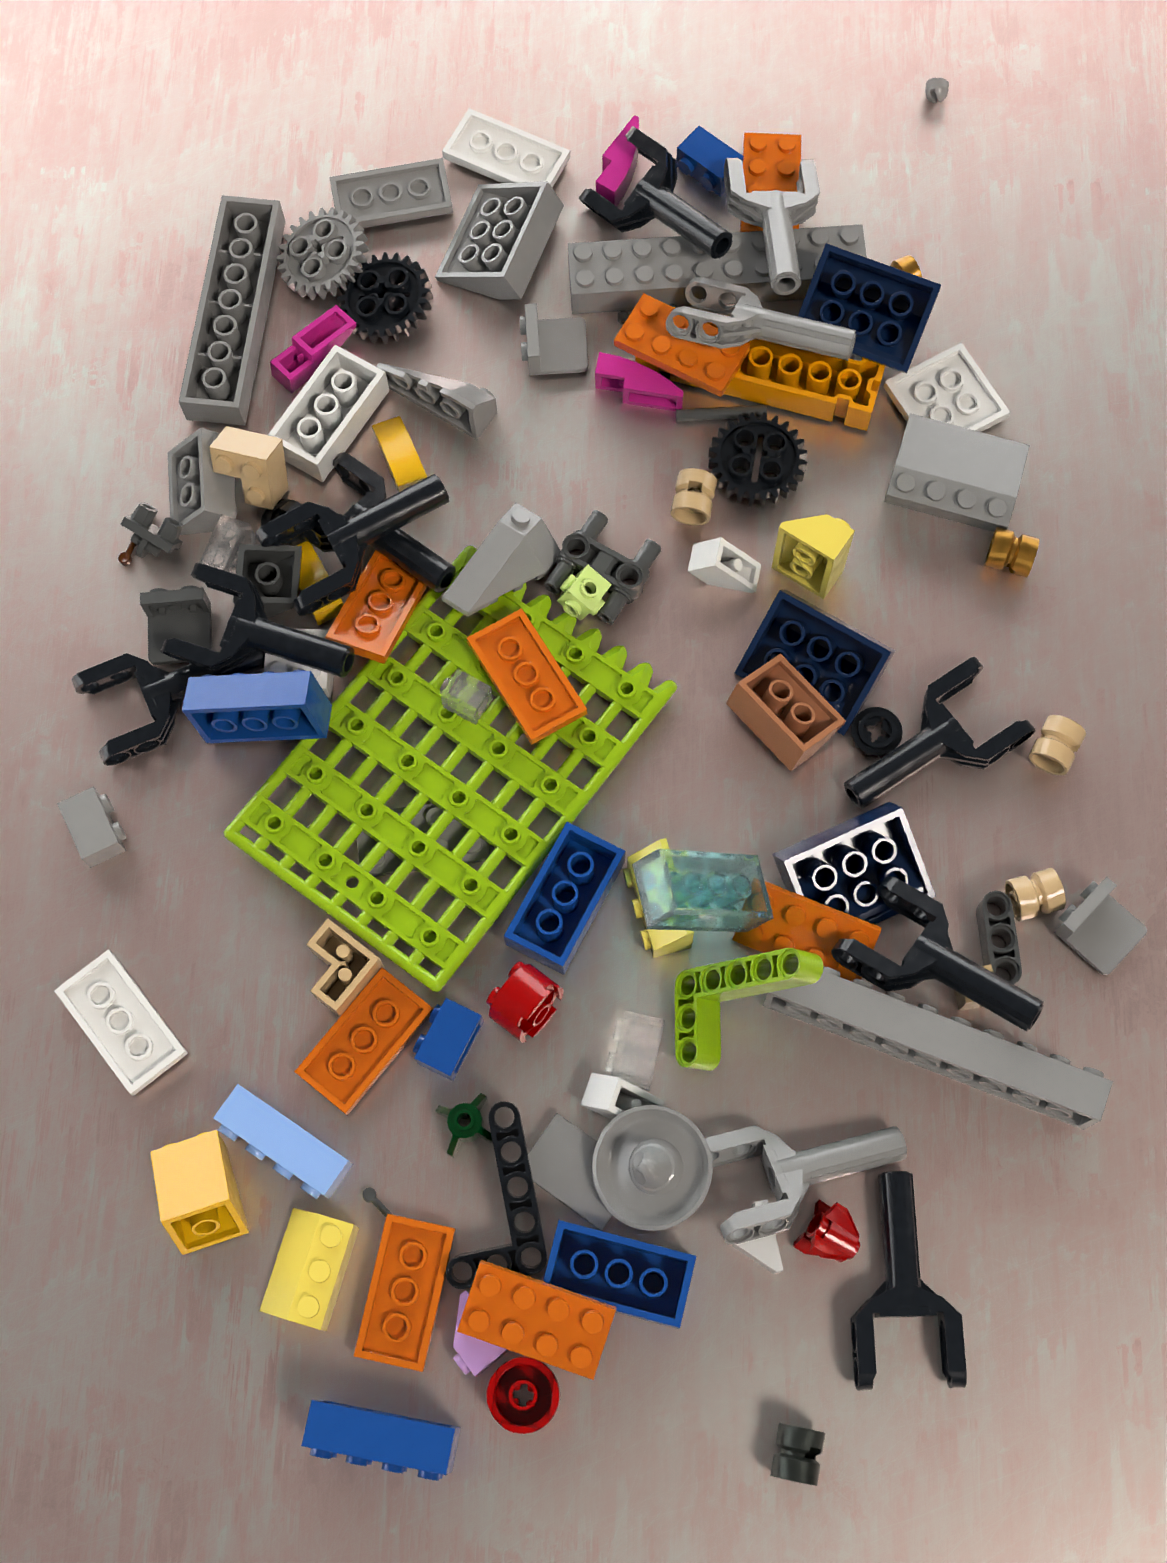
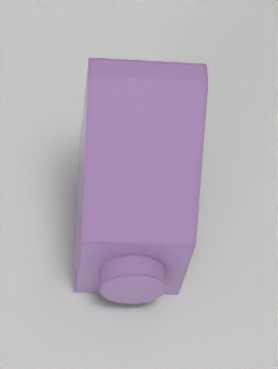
M465 1290L460 1294L453 1343V1348L458 1354L453 1359L465 1375L472 1372L477 1377L509 1350L457 1332L469 1296V1292Z

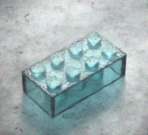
M657 849L632 864L647 929L748 932L774 918L758 855Z

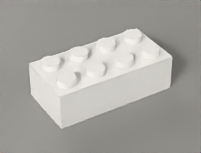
M334 345L268 434V436L283 440L285 462L324 482L334 468L333 461L343 452L345 453L390 391L385 371Z

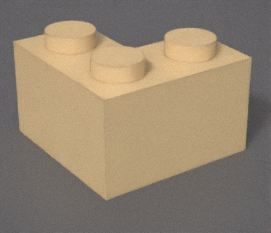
M226 426L209 446L213 472L241 478L246 504L273 510L289 489L283 440L281 438Z
M328 918L306 944L315 956L329 966L328 970L310 991L318 1001L339 1017L382 967L384 968L379 957Z

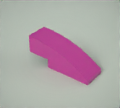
M636 115L631 118L602 155V174L596 180V192L616 207L623 199L637 165L638 149L625 137L632 126L639 130V117Z
M335 305L292 337V345L270 361L272 376L291 394L294 393L310 379L334 345L341 347L356 328V322L340 307Z
M599 352L595 371L596 389L622 392L624 404L670 411L682 409L684 392L670 380L635 361Z

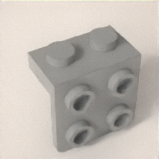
M537 303L525 304V316L519 317L520 333L527 337V342H521L522 361H528L529 376L587 371L588 353L585 320L581 317L538 320Z
M1108 877L1099 885L1093 881L1080 894L1085 900L1078 907L1071 904L1059 917L1063 923L1054 932L1101 975H1109L1147 934L1146 926L1109 895L1117 885Z

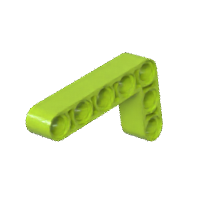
M784 948L686 969L680 972L675 981V1055L678 1064L686 1068L704 1071L714 1070L721 1059L720 1002L814 984L821 978L824 966L821 957L812 952L795 948Z

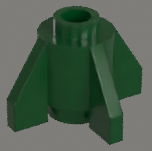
M480 1093L470 1104H458L452 1109L441 1105L437 1107L436 1112L447 1118L448 1128L452 1133L447 1150L449 1156L454 1158L462 1142H472L479 1137L493 1144L491 1133L484 1128V1120L480 1113L487 1100L486 1095ZM468 1116L471 1117V1122L468 1126L462 1127L458 1123L461 1118L467 1119Z

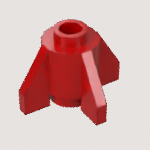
M819 1199L815 1203V1216L810 1221L806 1233H802L794 1241L793 1247L804 1254L835 1259L838 1262L852 1259L860 1248L858 1230L848 1209L838 1202L830 1207Z

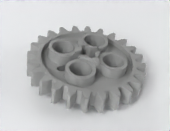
M332 207L327 214L323 208H320L318 216H315L310 211L307 221L300 217V226L291 225L290 228L293 233L291 235H283L287 244L278 246L283 254L276 257L281 263L277 269L282 273L281 278L294 293L297 292L301 297L308 295L311 300H314L318 294L324 300L328 291L333 296H336V288L341 287L344 291L347 290L345 282L349 280L355 283L354 272H363L359 263L367 262L363 253L369 251L368 246L365 244L368 238L364 234V229L359 222L356 221L353 215L350 214L348 216L344 210L338 213Z

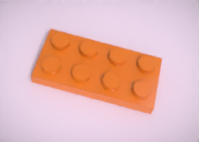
M744 133L743 170L747 193L772 190L797 192L796 182L799 180L802 135ZM740 220V232L763 231L762 227ZM799 224L793 226V229H799Z
M643 293L615 337L614 346L710 393L722 397L749 353L751 344L745 343L741 346L721 349L676 338L666 329V319L675 308ZM677 315L673 317L676 327L680 329L688 328L689 323L684 316ZM708 323L703 324V330L707 335L715 336L719 333L718 328Z
M375 550L359 578L356 590L349 594L327 632L325 639L353 647L354 654L385 664L416 605L424 594L427 585Z
M522 608L467 637V644L531 745L587 714L586 706Z
M756 878L732 940L763 953L784 948H795L816 953L821 957L823 966L837 970L841 973L840 977L853 982L854 979L861 980L862 977L839 964L833 958L831 950L839 939L842 938L855 939L874 950L882 927Z
M382 967L294 1072L348 1116L429 1018L433 1007Z
M387 1214L354 1357L424 1372L446 1276V1268L449 1263L456 1232L455 1228Z
M481 1260L457 1332L594 1380L617 1307Z

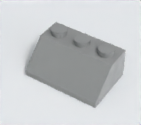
M199 428L168 452L170 518L183 524L180 535L220 531L236 520V480L232 476L213 472L209 446L220 433L205 428Z

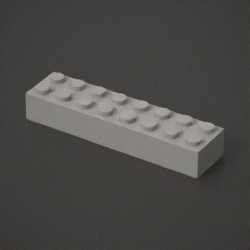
M224 195L221 197L179 397V404L186 420L246 425L278 263L276 257L280 253L278 246L281 245L285 227L284 214L278 200Z

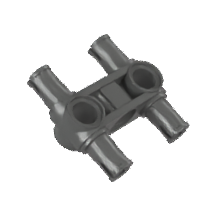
M593 510L581 530H576V532H573L564 539L562 550L557 556V565L545 581L544 586L551 593L559 595L562 591L560 586L570 574L576 575L586 565H589L612 584L607 590L610 595L597 614L603 622L613 625L625 604H630L641 596L643 586L649 578V568L661 552V547L656 542L646 539L634 559L626 558L596 541L608 523V518L600 511ZM575 549L583 551L580 555L570 554ZM625 579H634L636 583L633 585H626L622 581Z

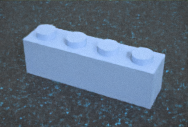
M239 1084L236 1085L213 1117V1119L221 1123L218 1131L233 1141L238 1136L249 1143L245 1150L261 1161L265 1156L271 1158L276 1162L273 1169L288 1180L293 1175L301 1179L304 1183L300 1188L315 1199H318L321 1194L330 1199L353 1165L349 1160Z

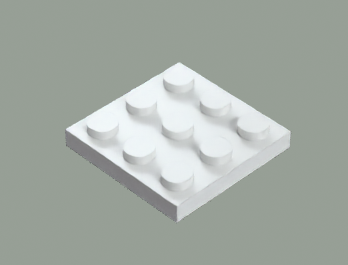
M962 342L908 369L907 374L902 372L886 380L883 386L906 422H908L911 413L982 432L1007 419L1010 414L1009 409Z

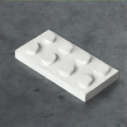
M469 108L443 148L442 155L448 161L500 183L548 181L551 187H553L570 159V150Z
M109 949L54 990L132 1096L136 1095L188 1054Z

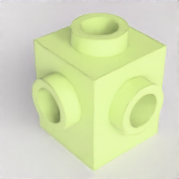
M586 565L576 576L570 574L560 586L563 593L557 602L563 606L567 614L581 621L589 613L592 616L597 614L605 604L602 597L612 584L592 567Z

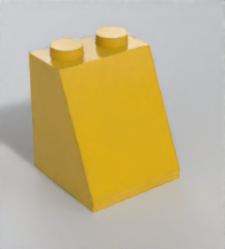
M217 1130L203 1132L196 1137L178 1143H170L150 1152L160 1221L182 1255L249 1233L228 1150Z

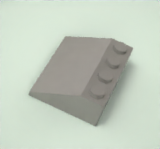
M548 181L479 184L435 276L437 281L498 300L522 299L564 207Z
M910 413L884 502L995 532L996 527L1007 529L1017 499L1030 445Z

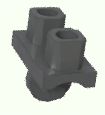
M145 502L139 504L133 514L125 516L120 524L134 532L130 541L138 545L136 555L144 558L148 553H151L158 557L162 550L167 553H171L173 549L179 550L183 543L179 539L183 524L168 517L164 519L161 527L156 526L152 522L158 510Z

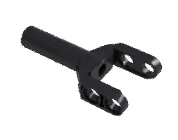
M632 126L625 137L638 149L639 154L653 162L655 166L652 165L642 180L636 185L633 192L624 202L625 206L622 210L593 189H585L578 199L622 233L641 228L654 218H657L714 259L723 257L729 251L733 242L731 232L673 193L677 182V160L672 157L664 146Z
M343 452L333 461L334 468L341 476L342 481L364 496L344 515L353 517L387 499L385 482L382 476L348 453ZM288 501L278 510V514L281 516L301 504ZM320 524L300 534L301 537L322 552H334ZM400 528L369 544L435 592L440 593L444 591L454 579L456 568Z
M433 474L353 517L338 514L326 506L306 502L264 524L256 531L255 535L262 547L279 546L320 524L343 569L303 589L299 596L294 599L293 606L298 615L305 616L356 590L362 572V560L367 545L449 502V495L440 478Z
M195 563L191 573L193 578L204 582L208 588L241 598L237 599L219 645L222 647L220 653L176 638L165 639L160 652L169 657L220 674L242 664L251 653L257 650L342 678L347 676L354 662L353 647L269 621L264 612V604L256 586L251 581H248L246 577L201 563Z
M257 650L251 653L242 664L222 674L192 664L168 672L128 653L77 673L73 676L72 682L78 694H97L137 678L151 716L155 720L153 723L108 740L106 745L99 751L103 764L106 766L116 765L166 745L175 726L176 713L181 702L184 701L189 677H202L206 674L215 676L232 675L234 673L251 674L264 669L265 653Z
M971 657L928 685L923 701L920 733L844 783L845 791L853 804L863 809L938 758L949 759L960 766L984 770L1029 739L1036 730L1028 720L1016 721L976 749L974 748V741L943 704V702L972 684L973 679L982 671L983 665L976 657Z
M885 877L878 886L877 893L884 900L887 907L925 928L903 958L901 966L855 939H839L831 950L833 958L839 964L884 991L909 989L924 980L936 979L1024 1031H1028L1033 1027L1044 1007V1001L954 951L948 935L949 923L943 904L895 877Z
M907 1171L883 1172L878 1175L885 1281L850 1318L856 1390H872L873 1380L877 1374L873 1314L875 1318L932 1317L938 1314L942 1373L946 1377L950 1389L965 1388L967 1371L962 1315L942 1296L937 1295L920 1279L913 1174Z

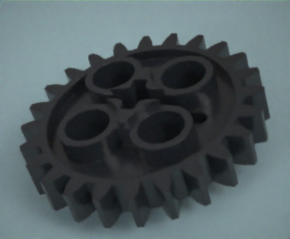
M384 252L382 260H378L375 255H372V263H361L363 267L361 268L363 270L362 273L354 272L355 283L347 280V290L345 291L339 287L342 293L341 296L337 297L341 305L340 308L357 324L352 334L358 333L361 340H365L369 336L374 344L378 337H381L383 343L387 344L389 336H393L396 342L399 341V333L401 332L407 337L410 336L408 328L419 329L416 321L418 319L426 320L427 317L423 310H431L432 308L428 301L433 299L430 290L432 285L425 270L421 269L417 261L412 263L408 255L401 260L397 252L392 259H389L386 252Z
M751 412L749 420H745L740 414L738 415V424L728 420L727 430L720 427L718 429V437L712 438V447L709 448L708 457L711 458L708 462V468L713 469L711 473L716 479H719L717 489L727 487V498L735 493L737 494L738 504L744 498H747L750 507H752L755 500H759L761 506L765 507L766 499L768 498L774 504H777L778 495L787 499L789 489L792 491L797 490L798 482H802L804 478L803 471H806L807 461L805 460L807 450L802 449L804 439L796 440L798 435L797 429L788 432V421L779 425L777 415L771 421L767 420L766 412H763L761 419H756L754 412ZM761 436L764 438L758 480L757 482H752L757 440ZM745 441L750 443L751 445L743 446L740 445L739 442ZM770 446H778V447L781 448V449H780V450H772V449H770L769 447H770ZM742 468L747 472L738 473L734 469ZM771 472L776 474L777 476L770 478L767 477L765 473Z

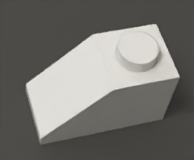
M722 537L693 544L687 572L708 585L754 593L757 589L761 564Z
M591 1073L580 1105L604 1117L613 1119L628 1109L642 1105L663 1106L664 1101L619 1077Z

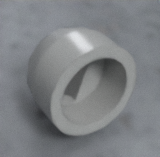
M943 78L929 79L925 87L928 101L936 103L938 99L939 102H942L947 97L949 82Z

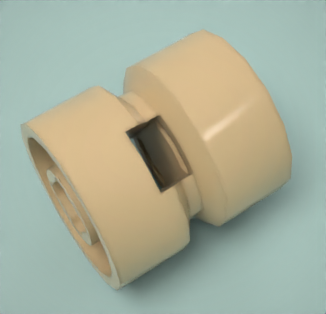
M688 468L681 470L677 477L676 494L673 497L671 516L676 521L687 525L699 526L708 523L713 506L711 500L715 496L717 485L716 477L702 469Z
M1050 715L1041 729V738L1035 741L1028 757L1032 764L1050 774L1062 776L1068 773L1075 759L1074 752H1077L1086 736V731L1074 720L1060 715Z
M1053 868L1034 872L1031 875V879L1023 875L1006 880L1005 894L1011 899L1014 918L1019 922L1037 917L1038 911L1048 914L1065 908L1064 888L1057 872Z

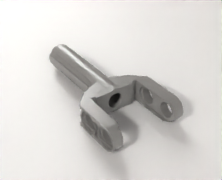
M726 158L724 164V185L728 212L745 223L763 228L771 288L779 295H790L801 285L793 226L804 223L816 213V205L818 204V196L820 194L815 161L801 160L799 180L796 182L797 192L772 190L747 193L742 160L739 158Z
M705 277L693 278L685 290L687 301L695 308L686 306L675 308L666 319V329L672 336L721 349L737 347L758 339L846 361L851 358L857 335L854 329L765 309L762 307L758 296L747 287ZM692 287H703L706 290L707 297L704 299L695 298L692 294ZM722 293L732 294L736 299V304L733 306L724 305L720 295ZM677 315L684 316L688 320V328L680 329L676 327L673 317ZM707 322L715 324L719 333L715 336L707 335L703 330V324Z
M756 1125L705 1138L711 1152L713 1168L762 1155L761 1163L777 1200L776 1202L735 1212L729 1219L725 1220L721 1224L720 1230L725 1243L729 1245L740 1244L788 1231L799 1212L800 1203L810 1185L899 1162L907 1157L906 1142L897 1126L798 1152L792 1150L777 1135Z

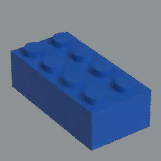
M305 670L277 673L266 671L259 674L234 673L221 676L206 674L202 677H189L182 706V712L206 743L327 738L332 710L331 702L313 673Z
M566 822L505 932V944L564 975L625 863L626 851Z
M559 1220L543 1281L617 1307L616 1313L679 1329L696 1256Z
M311 1400L301 1446L311 1448V1456L331 1459L332 1457L337 1458L338 1453L347 1455L346 1463L367 1466V1464L372 1465V1461L383 1462L381 1469L385 1471L403 1474V1472H407L408 1468L418 1470L417 1477L439 1481V1479L443 1478V1475H448L453 1471L461 1427L327 1400Z

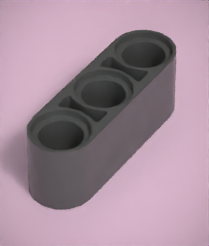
M992 891L985 895L976 909L983 966L991 964L993 973L996 975V968H1005L1011 976V980L1008 982L1015 985L1022 976V967L1013 905L1007 894L1001 891ZM994 903L998 905L1001 915L991 914L987 909V904ZM991 936H1001L1005 940L1006 948L996 947L992 943Z

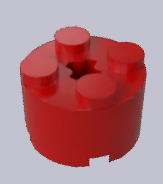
M519 961L511 968L508 974L509 978L501 988L498 986L491 991L486 1003L491 1006L489 1017L521 1043L527 1042L525 1039L527 1034L533 1038L549 1022L557 1010L552 1004L556 997L559 1000L562 999L564 990L533 965H525Z
M518 1357L502 1364L492 1375L487 1387V1404L494 1419L504 1429L518 1434L532 1433L546 1426L555 1416L560 1404V1386L555 1374L546 1364L533 1358ZM523 1384L528 1385L529 1392H534L533 1400H527L526 1406H521L520 1399L514 1396L515 1390H521Z

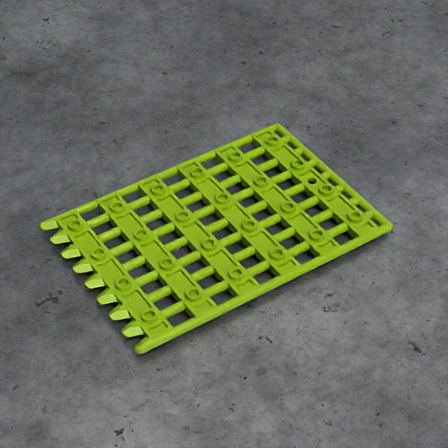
M474 546L465 547L452 562V565L456 568L453 581L477 551ZM526 583L523 584L520 590L516 592L511 590L498 597L497 602L479 610L478 613L483 615L484 618L469 636L522 608L566 677L572 676L585 685L578 694L584 705L588 703L595 693L610 702L609 706L595 723L583 716L543 738L531 753L516 744V741L524 733L517 721L505 736L491 727L490 724L506 704L467 644V637L469 636L453 627L464 614L452 608L445 618L442 619L431 612L429 609L444 591L438 593L430 588L416 605L392 650L393 652L406 636L420 644L421 646L407 663L402 665L390 655L385 664L370 659L332 703L328 729L339 736L341 741L323 761L309 751L318 739H301L224 830V837L434 992L442 990L551 851L566 822L573 823L677 690V685L672 680L663 682L653 690L650 689L648 685L653 670L649 663H641L628 672L622 670L627 658V651L624 646H615L602 655L597 653L602 640L599 629H589L575 638L572 636L577 622L576 617H572L564 612L552 621L548 620L547 615L552 604L548 595H540L527 604L523 603L522 599L527 588ZM433 653L446 663L428 683L415 674V672L427 657ZM458 670L471 680L456 699L453 700L441 692L440 689L452 674ZM369 682L382 692L369 708L362 712L350 702L363 686ZM482 687L496 698L478 718L465 709V706ZM393 699L407 710L392 728L388 730L375 721V719ZM622 710L634 718L636 722L622 740L619 741L605 730ZM419 717L432 726V728L417 746L413 748L400 737L412 722ZM443 734L456 743L457 746L439 766L425 755ZM559 740L573 751L559 769L555 771L541 760L556 741ZM353 746L367 757L348 779L334 768ZM469 752L483 763L468 782L464 784L450 773ZM585 758L599 769L585 787L580 789L567 780V778L580 761ZM378 764L392 774V776L373 797L359 786ZM494 770L506 778L508 782L493 801L490 802L476 791ZM288 777L301 788L287 805L280 809L269 801L268 798L284 779ZM405 783L416 791L417 794L403 812L398 815L387 807L385 803L399 786ZM520 788L533 797L534 800L520 818L515 820L502 811V809ZM313 795L326 806L310 826L306 828L293 817L310 796ZM427 801H430L443 812L429 830L423 833L410 822ZM547 807L560 816V818L544 839L529 830L528 827L542 809ZM338 813L349 821L351 825L332 847L318 835ZM455 819L469 830L452 852L437 843L436 840L452 820ZM244 826L260 836L254 843L240 833ZM363 831L377 843L362 862L357 865L343 854ZM480 837L495 849L476 871L462 861V859ZM270 844L284 854L280 861L265 851ZM389 850L403 860V862L383 884L369 872ZM507 856L520 865L521 868L507 886L502 889L490 881L488 877L503 858ZM295 863L310 873L306 880L290 870ZM415 869L429 880L411 903H409L395 891L410 872ZM357 878L359 883L355 888H349L346 885L348 879ZM320 882H323L336 892L331 899L316 889ZM440 887L455 899L438 921L435 922L421 910ZM346 901L362 911L357 918L342 908ZM466 906L479 915L481 919L466 938L461 941L447 929ZM372 919L388 930L383 937L368 927ZM398 939L414 949L409 957L393 946ZM424 958L440 968L436 976L419 965Z

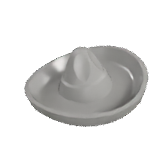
M659 1105L634 1107L614 1117L600 1134L592 1161L595 1188L607 1210L625 1225L649 1231L668 1229L689 1218L704 1201L710 1188L713 1172L711 1152L705 1137L698 1127L678 1111Z

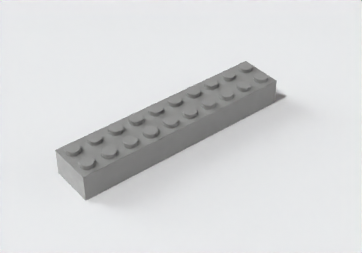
M863 225L793 229L801 285L790 295H779L771 288L763 231L731 233L733 236L732 245L729 251L720 259L710 257L682 236L568 243L572 314L630 311L634 309L643 293L668 305L675 304L677 307H693L685 297V290L689 282L696 277H705L747 287L758 296L760 302L805 299L826 243L867 258ZM692 287V294L695 298L704 299L707 297L706 290L703 287ZM722 293L720 295L723 304H736V299L732 294Z
M825 966L823 967L821 978L816 983L767 993L764 1007L1082 1130L1101 1121L1113 1081L1103 1078L1104 1073L1097 1069L1084 1067L1082 1070L1070 1065L1071 1061L1063 1056L1050 1054V1057L1038 1053L1037 1048L1029 1043L1018 1041L1017 1044L1006 1041L1004 1040V1035L991 1029L980 1031L970 1027L971 1023L966 1019L952 1016L949 1019L938 1015V1010L926 1004L912 1005L905 1002L906 998L898 993L886 991L883 994L873 990V985L864 980L854 979L853 982L840 977L841 973L837 970Z

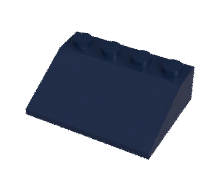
M826 243L798 316L856 330L857 335L852 354L907 374L940 292L941 284Z
M779 590L734 673L744 679L781 653L846 720L845 724L837 731L844 736L896 650L790 591Z
M891 802L880 805L772 854L787 890L874 925L899 914L887 907L884 900L877 893L878 886L887 876L895 877L931 898L936 897L903 807Z

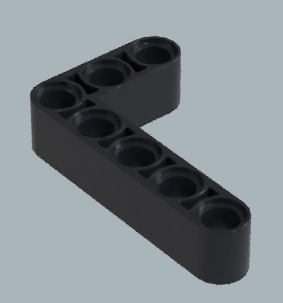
M499 1102L491 1108L489 1112V1125L512 1243L455 1256L448 1263L446 1278L457 1289L471 1288L479 1262L481 1260L487 1261L494 1254H499L505 1258L507 1269L526 1276L540 1272L547 1262V1249L519 1109L510 1102ZM501 1107H508L514 1113V1121L509 1127H501L495 1121L496 1111ZM507 1142H515L521 1148V1156L514 1162L505 1160L501 1154V1149ZM522 1177L526 1180L528 1190L524 1195L514 1196L509 1192L508 1183L511 1178ZM528 1212L534 1217L535 1224L531 1230L521 1231L516 1227L515 1217L518 1213ZM534 1247L540 1251L541 1261L537 1265L528 1266L522 1261L521 1254L526 1248ZM456 1263H468L472 1269V1276L467 1280L457 1279L453 1273V1267Z

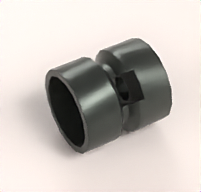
M779 1423L776 1444L780 1447V1452L773 1456L770 1476L817 1486L820 1464L816 1461V1456L823 1453L825 1433Z

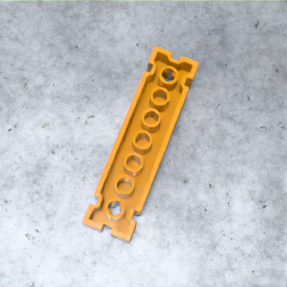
M707 322L708 324H710V325H712V326H714V327L717 328V326H716L715 324H713V323H711V322ZM758 339L747 342L751 344L750 351L724 392L725 395L832 422L834 416L845 418V426L868 430L885 369L884 365L862 358L861 361L849 358L846 361ZM636 357L635 362L642 364L656 371L657 373H660V371L669 373L638 357ZM670 373L671 381L698 387Z

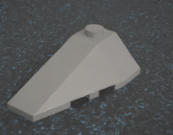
M378 363L376 366L385 371L389 389L478 440L497 414L496 398L485 388L479 389L470 383L388 364Z
M515 503L497 522L442 596V601L468 617L497 602L498 597L511 590L516 592L523 587L524 583L534 578L539 580L546 576L556 565L557 556L561 550L543 519Z

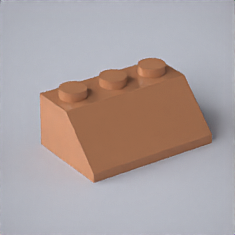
M781 653L739 681L726 702L731 710L790 771H793L812 757L846 722Z

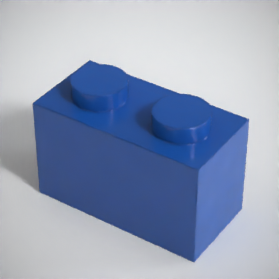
M698 126L677 147L676 160L679 170L685 175H690L700 182L706 190L713 191L720 197L725 192V159L739 158L742 160V163L744 160L743 155L701 126Z
M445 998L442 1006L437 1004L429 1018V1022L432 1025L426 1035L421 1034L413 1052L416 1053L414 1059L417 1064L454 1081L484 1020L482 1015Z

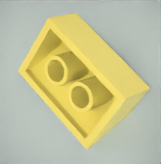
M828 514L782 522L778 530L771 568L824 599L844 571L855 530L846 521L840 518H833Z
M660 839L628 856L627 868L623 869L627 888L633 887L636 899L631 900L636 919L642 918L645 930L640 931L644 949H651L653 958L690 949L694 936L667 839Z
M293 1208L259 1311L311 1328L327 1331L359 1227L328 1216Z

